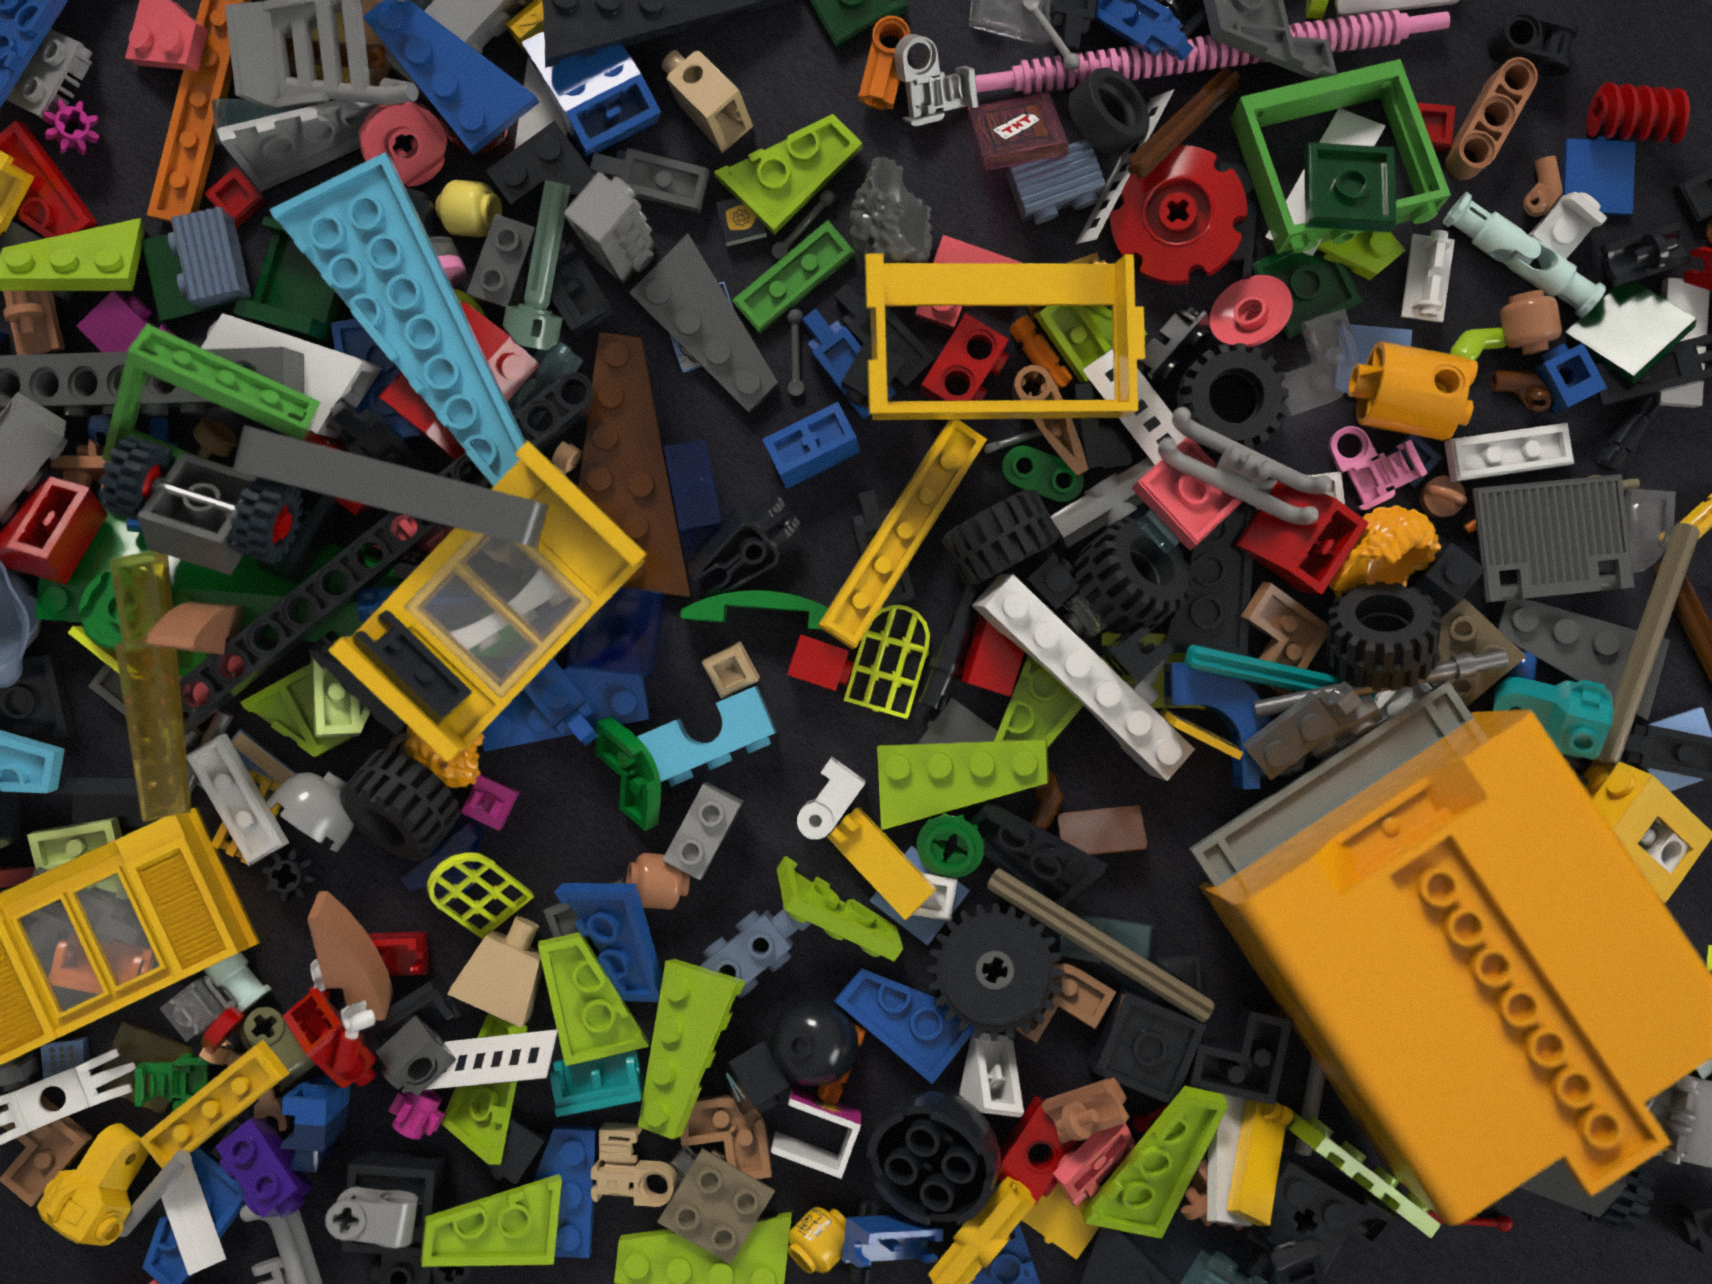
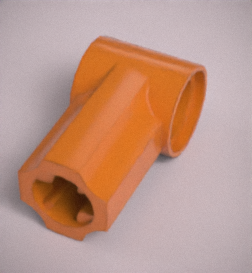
M886 16L881 18L873 28L872 44L858 95V101L865 103L868 107L879 110L893 109L900 83V80H897L895 48H887L880 41L888 36H894L901 40L904 36L909 35L908 24L903 19L897 16Z

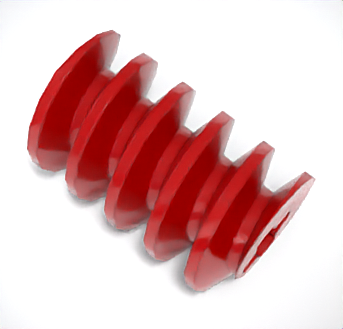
M1613 82L1604 83L1593 96L1586 117L1588 135L1595 137L1600 126H1602L1603 137L1609 139L1614 136L1618 128L1620 139L1627 140L1635 129L1637 141H1645L1651 132L1652 140L1655 143L1663 142L1668 134L1669 142L1671 144H1678L1683 139L1689 122V98L1686 91L1681 88L1668 90L1665 87H1655L1652 89L1647 85L1635 88L1631 84H1622L1618 87Z

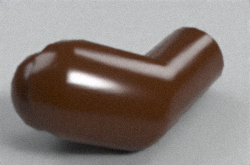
M1050 770L1048 783L1031 788L1038 805L1029 821L1047 832L1064 799L1056 776Z

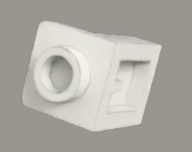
M1572 192L1561 196L1528 235L1567 259L1590 230L1601 226L1607 217L1599 211L1601 206L1592 196L1583 192Z

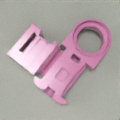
M1347 426L1333 434L1329 441V453L1338 471H1341V473L1347 471L1362 502V505L1357 506V509H1370L1392 498L1395 495L1396 488L1428 474L1411 440L1398 445L1399 451L1386 457L1384 452L1377 455L1368 435L1361 428ZM1344 434H1353L1361 442V450L1354 458H1346L1338 451V440ZM1402 450H1405L1414 468L1413 470H1410L1401 452ZM1375 456H1378V457H1379L1378 459H1376V460H1374V461L1371 460V458H1373V457H1375ZM1394 487V490L1387 492L1386 488Z

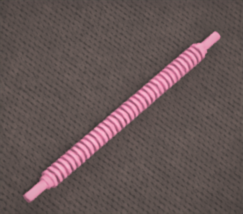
M1390 10L1389 12L1382 11L1367 15L1360 14L1356 15V17L1354 15L1347 16L1345 19L1338 17L1334 20L1331 18L1324 21L1316 20L1312 23L1310 21L1303 22L1302 24L1294 23L1291 24L1290 30L1293 37L1329 40L1331 51L1334 53V51L1356 50V48L1358 50L1367 47L1374 48L1378 45L1380 47L1387 46L1388 44L1396 45L1400 43L1401 39H1407L1409 34L1448 29L1450 26V14L1447 11L1409 17L1407 13ZM1206 35L1204 40L1202 36L1194 37L1193 41L1191 38H1186L1188 43L1193 46V50L1183 62L1170 56L1165 50H1162L1157 57L1151 53H1146L1140 48L1138 50V47L1132 45L1129 46L1128 52L1125 46L1119 47L1117 53L1115 48L1107 49L1106 54L1104 49L1097 50L1096 55H1094L1093 51L1085 52V60L1082 52L1076 53L1080 58V65L1076 70H1068L1064 66V57L1062 63L1061 56L1058 55L1053 56L1052 64L1049 57L1042 58L1041 65L1039 59L1036 58L1031 59L1030 68L1028 60H1021L1020 65L1012 66V71L976 75L975 81L977 93L1013 88L1014 92L1023 91L1024 95L1031 94V85L1034 93L1042 92V84L1045 92L1052 91L1053 82L1056 91L1063 90L1064 81L1066 88L1072 89L1075 86V81L1078 86L1095 69L1100 68L1115 70L1128 80L1129 75L1131 80H1138L1140 74L1142 79L1150 78L1151 74L1153 77H1160L1162 73L1164 76L1172 75V72L1174 74H1182L1183 70L1185 73H1190L1194 71V68L1197 72L1203 71L1205 67L1207 70H1212L1215 67L1218 69L1225 68L1226 65L1234 67L1237 64L1239 66L1247 65L1248 62L1256 64L1259 61L1261 63L1268 61L1215 41L1211 35Z

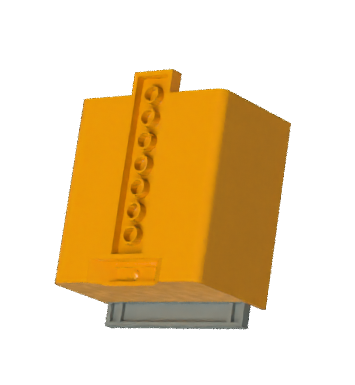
M1442 681L1377 724L1375 728L1354 739L1188 849L1211 883H1203L1199 886L1281 1011L1293 1020V1029L1386 1169L1446 1224L1456 1225L1466 1221L1558 1159H1561L1580 1189L1593 1196L1671 1144L1644 1102L1712 1058V974L1532 710L1469 712L1450 682Z

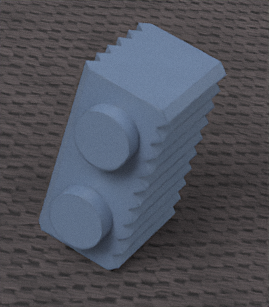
M1086 139L1010 165L1006 174L1022 222L1034 219L1035 224L1045 223L1056 218L1059 215L1058 211L1069 206H1073L1074 210H1081L1092 206L1098 202L1097 197L1102 194L1106 186L1097 157L1094 154V148Z
M221 207L197 211L196 213L190 212L188 215L173 216L171 222L174 232L168 233V242L173 255L180 259L183 273L177 274V283L182 296L201 309L237 301L238 297L244 299L251 298L234 217Z

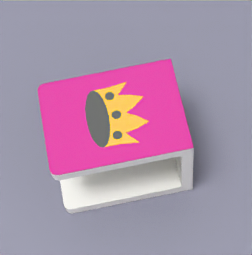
M792 1086L788 1101L789 1106L848 1127L839 1154L779 1132H775L771 1153L842 1179L861 1127V1110L839 1102L836 1104L827 1103L818 1098L815 1093Z

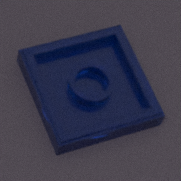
M620 588L571 638L567 666L575 669L652 677L665 598L663 592Z

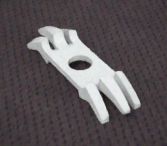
M116 1048L56 1075L1 1095L0 1106L7 1104L9 1109L0 1113V1126L14 1122L16 1128L0 1135V1145L88 1107L133 1092L131 1083L105 1090L99 1094L96 1088L135 1070V1062L120 1065L91 1076L90 1069L120 1056ZM57 1086L64 1091L66 1101L60 1110L49 1111L42 1106L40 1101L41 1094L47 1087Z

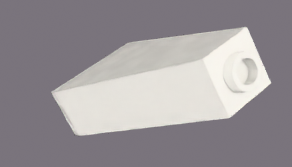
M224 313L210 326L207 332V339L201 347L202 349L284 347L303 353L304 394L321 402L311 430L316 434L336 439L343 428L332 419L333 414L330 409L342 398L357 408L382 369L374 363Z

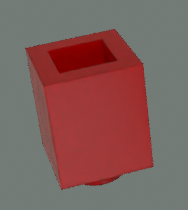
M800 634L787 675L836 691L838 683L847 685L854 661L847 659L849 650Z

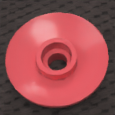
M1269 275L1250 276L1249 279L1233 283L1219 295L1211 308L1209 323L1212 333L1220 343L1228 344V347H1232L1236 343L1246 344V348H1250L1270 340L1282 330L1290 318L1293 308L1291 292L1284 282Z

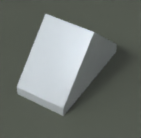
M973 1032L970 1037L959 1095L973 1104L981 1113L1021 1117L1024 1114L1013 1040H1009L1007 1036L998 1035L997 1042H992L989 1033H982L978 1040L974 1038Z

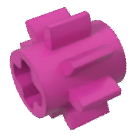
M60 99L57 103L58 112L56 115L51 112L44 113L43 120L54 125V128H50L45 132L44 137L46 140L56 139L61 144V154H64L67 148H77L81 155H85L86 140L92 143L98 142L99 135L89 130L90 127L97 124L98 116H87L83 111L82 101H79L76 107H66L65 103ZM70 120L78 123V130L76 129L73 135L65 132V126L69 124Z
M432 1089L423 1090L418 1096L411 1091L398 1092L388 1109L390 1113L397 1115L392 1126L400 1134L411 1139H420L423 1133L431 1136L433 1131H437L446 1115L444 1111L437 1109L442 1098Z

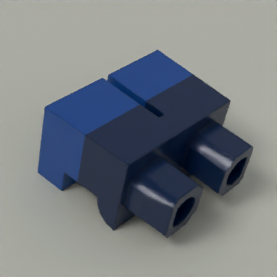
M308 1075L283 1097L282 1115H295L294 1132L283 1141L280 1148L292 1150V1171L317 1172L322 1167V1159L331 1158L335 1153V1141L348 1126L350 1085L346 1088H341L329 1076Z

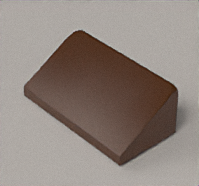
M1139 804L1056 814L1058 837L1090 855L1148 849Z

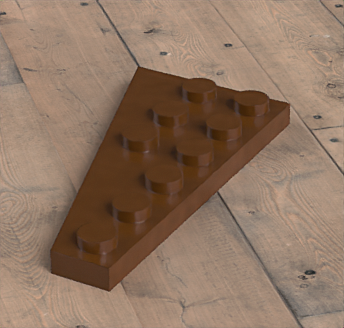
M599 332L592 382L596 400L594 407L588 413L578 489L647 554L643 558L646 561L623 584L621 589L692 598L667 464L660 437V428L653 401L643 340L641 337Z

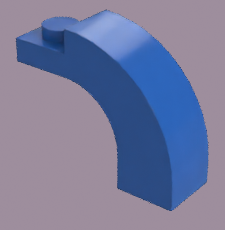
M1185 662L1165 663V705H1201L1215 712L1225 723L1230 734L1231 743L1244 752L1240 760L1232 757L1233 787L1260 789V779H1264L1265 773L1243 746L1246 740L1271 722L1270 716L1255 718L1253 715L1251 702L1261 700L1259 696L1242 679L1195 670L1187 667Z

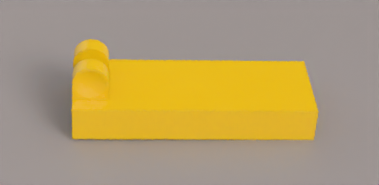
M860 807L847 814L842 819V822L835 826L827 836L904 920L909 919L938 890Z
M1245 1099L1226 1211L1256 1226H1270L1285 1128L1293 1119L1292 1109L1281 1105L1277 1101L1275 1105Z

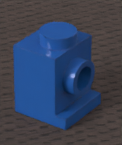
M1565 343L1542 354L1541 357L1544 363L1534 368L1537 376L1549 388L1553 404L1551 408L1554 414L1607 388L1583 343L1570 350ZM1559 371H1564L1567 373V384H1565Z

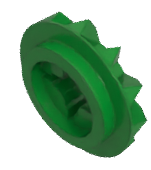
M945 812L940 817L929 818L922 827L917 838V851L923 864L933 873L947 878H959L972 873L979 866L984 854L985 839H982L978 832L977 824L972 825L966 821L963 814L956 817L948 816ZM953 833L957 834V845L961 848L956 847L953 852H950L949 857H945L946 843L943 841H947Z

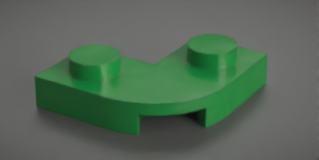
M608 716L597 721L596 733L599 736L595 741V755L621 776L619 809L644 831L659 824L661 780L652 755L629 729L622 726L613 717Z

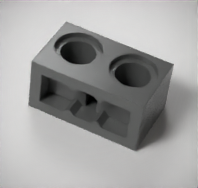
M495 214L466 294L480 306L505 314L506 305L518 306L519 303L522 304L530 267L527 258L532 256L536 228Z

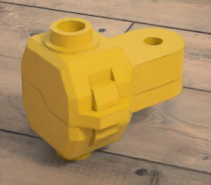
M121 1123L105 1128L96 1137L76 1170L59 1171L56 1177L46 1185L43 1192L44 1196L37 1205L38 1213L42 1220L59 1234L78 1244L106 1246L115 1241L120 1236L124 1227L123 1223L132 1209L127 1190L149 1153L139 1141L141 1137Z

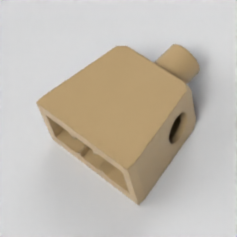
M674 50L665 57L662 69L668 74L666 80L677 103L721 153L725 152L753 127L739 89L700 51H694L690 56L686 57L680 50Z
M516 916L508 935L494 930L486 935L449 989L448 995L522 1028L532 1015L543 973L539 950L531 947L539 925L526 918Z

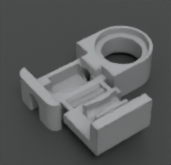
M909 34L898 42L894 56L897 80L905 82L909 116L902 118L905 123L919 126L942 120L945 113L941 111L965 106L970 108L978 107L974 68L968 66L955 68V74L945 76L944 72L940 71L937 47L931 39L917 34ZM921 43L925 49L924 61L918 67L912 68L907 61L908 50L912 45Z

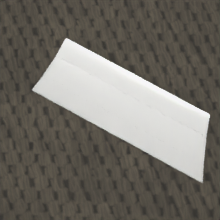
M191 1161L161 1197L188 1276L226 1259Z

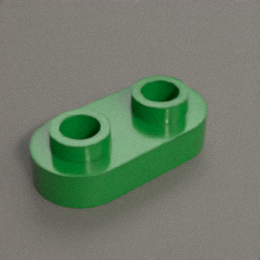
M1029 446L1015 447L1007 453L1002 462V475L1010 486L1022 491L1037 490L1040 498L1058 504L1068 503L1074 500L1083 489V474L1077 476L1062 458ZM1025 459L1029 461L1031 471L1027 474L1020 473L1016 468L1018 460ZM1057 475H1067L1070 479V486L1065 489L1058 487L1056 484Z

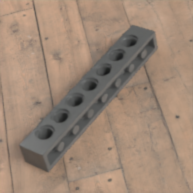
M284 347L204 349L304 394L303 353ZM128 352L0 356V414L16 393L19 392L52 413L54 411H63V416L88 418L91 416V411L102 410V415H112ZM151 374L148 375L140 406L141 414L147 416H168V409L180 408L181 414L207 415L208 408L220 407V413L239 414L178 386H175L174 390H172L171 383Z

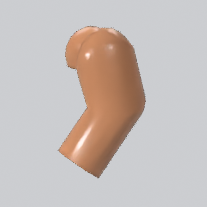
M1556 156L1543 157L1534 162L1538 183L1524 199L1525 212L1530 216L1538 217L1548 213L1562 196L1563 189Z

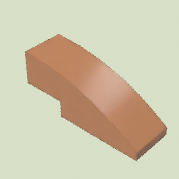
M197 601L182 603L170 610L156 623L147 635L146 644L184 651L224 654L226 639H232L242 631L245 606Z
M328 891L319 892L308 916V923L325 989L342 988L346 1006L365 1001L366 1011L371 1009L374 1012L375 1020H385L394 989L378 949L364 928L346 907Z

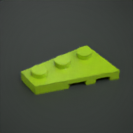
M1028 655L994 741L1047 739L1048 748L1084 705Z
M580 932L539 941V953L565 1066L649 1047L647 1037Z
M488 1013L477 1038L527 1033L528 1027L525 1024L522 1028ZM517 1081L455 1087L445 1110L446 1115L441 1124L487 1164L501 1165Z
M561 1175L550 1176L426 1216L421 1252L422 1267L554 1265L562 1184Z

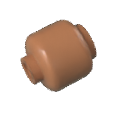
M1543 290L1525 292L1509 297V304L1500 311L1506 345L1509 348H1522L1523 355L1548 351V342L1556 340L1562 333L1556 299L1551 296H1544Z
M643 853L638 856L635 863L630 862L628 865L626 884L637 885L643 908L673 909L677 905L680 896H687L690 875L663 861L662 859L665 854Z

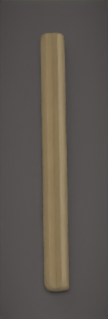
M1677 523L1674 525L1613 698L1612 726L1600 755L1596 758L1601 763L1616 766L1621 759L1700 535L1698 527L1687 523Z
M1002 869L994 871L987 884L989 890L1198 1021L1205 1023L1209 1019L1215 1008L1212 1000Z

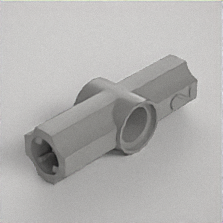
M1149 457L1119 475L1115 473L1084 492L1085 496L1068 504L1051 516L1060 533L1058 540L1065 549L1101 527L1105 526L1107 528L1115 521L1138 509L1137 505L1144 501L1131 487L1155 466Z

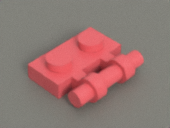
M1126 1123L1091 1134L1076 1151L1068 1152L1060 1160L1057 1170L1053 1175L1061 1189L1065 1192V1197L1073 1206L1077 1207L1087 1196L1091 1199L1100 1189L1098 1185L1113 1170L1117 1169L1135 1147L1133 1144L1135 1141Z

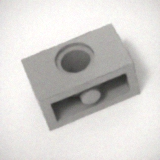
M708 781L705 782L662 860L701 880L744 800Z

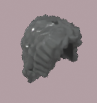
M876 157L872 160L870 170L866 173L865 182L856 191V199L853 201V209L849 215L852 222L850 235L854 239V247L858 254L862 256L864 264L865 254H883L884 263H927L933 246V237L930 234L932 226L929 223L931 207L923 205L924 201L922 199L916 198L913 193L907 191L902 179L903 167L897 166L895 160L888 159L887 157Z

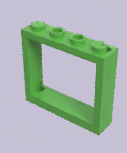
M1401 59L1240 97L1230 120L1267 227L1274 240L1273 244L1277 254L1290 250L1294 253H1303L1314 248L1318 244L1319 239H1322L1320 243L1333 240L1335 244L1343 243L1353 239L1359 233L1367 231L1305 227V223L1294 225L1260 127L1380 99L1415 196L1396 200L1397 225L1408 221L1420 224L1433 219L1451 196ZM1373 231V233H1375V234L1384 233V232Z
M146 324L127 353L102 459L110 462V451L112 448L117 449V442L121 439L126 440L127 436H135L167 446V448L173 451L171 455L175 456V460L179 458L182 452L196 456L135 429L149 374L289 435L291 438L307 442L321 402Z

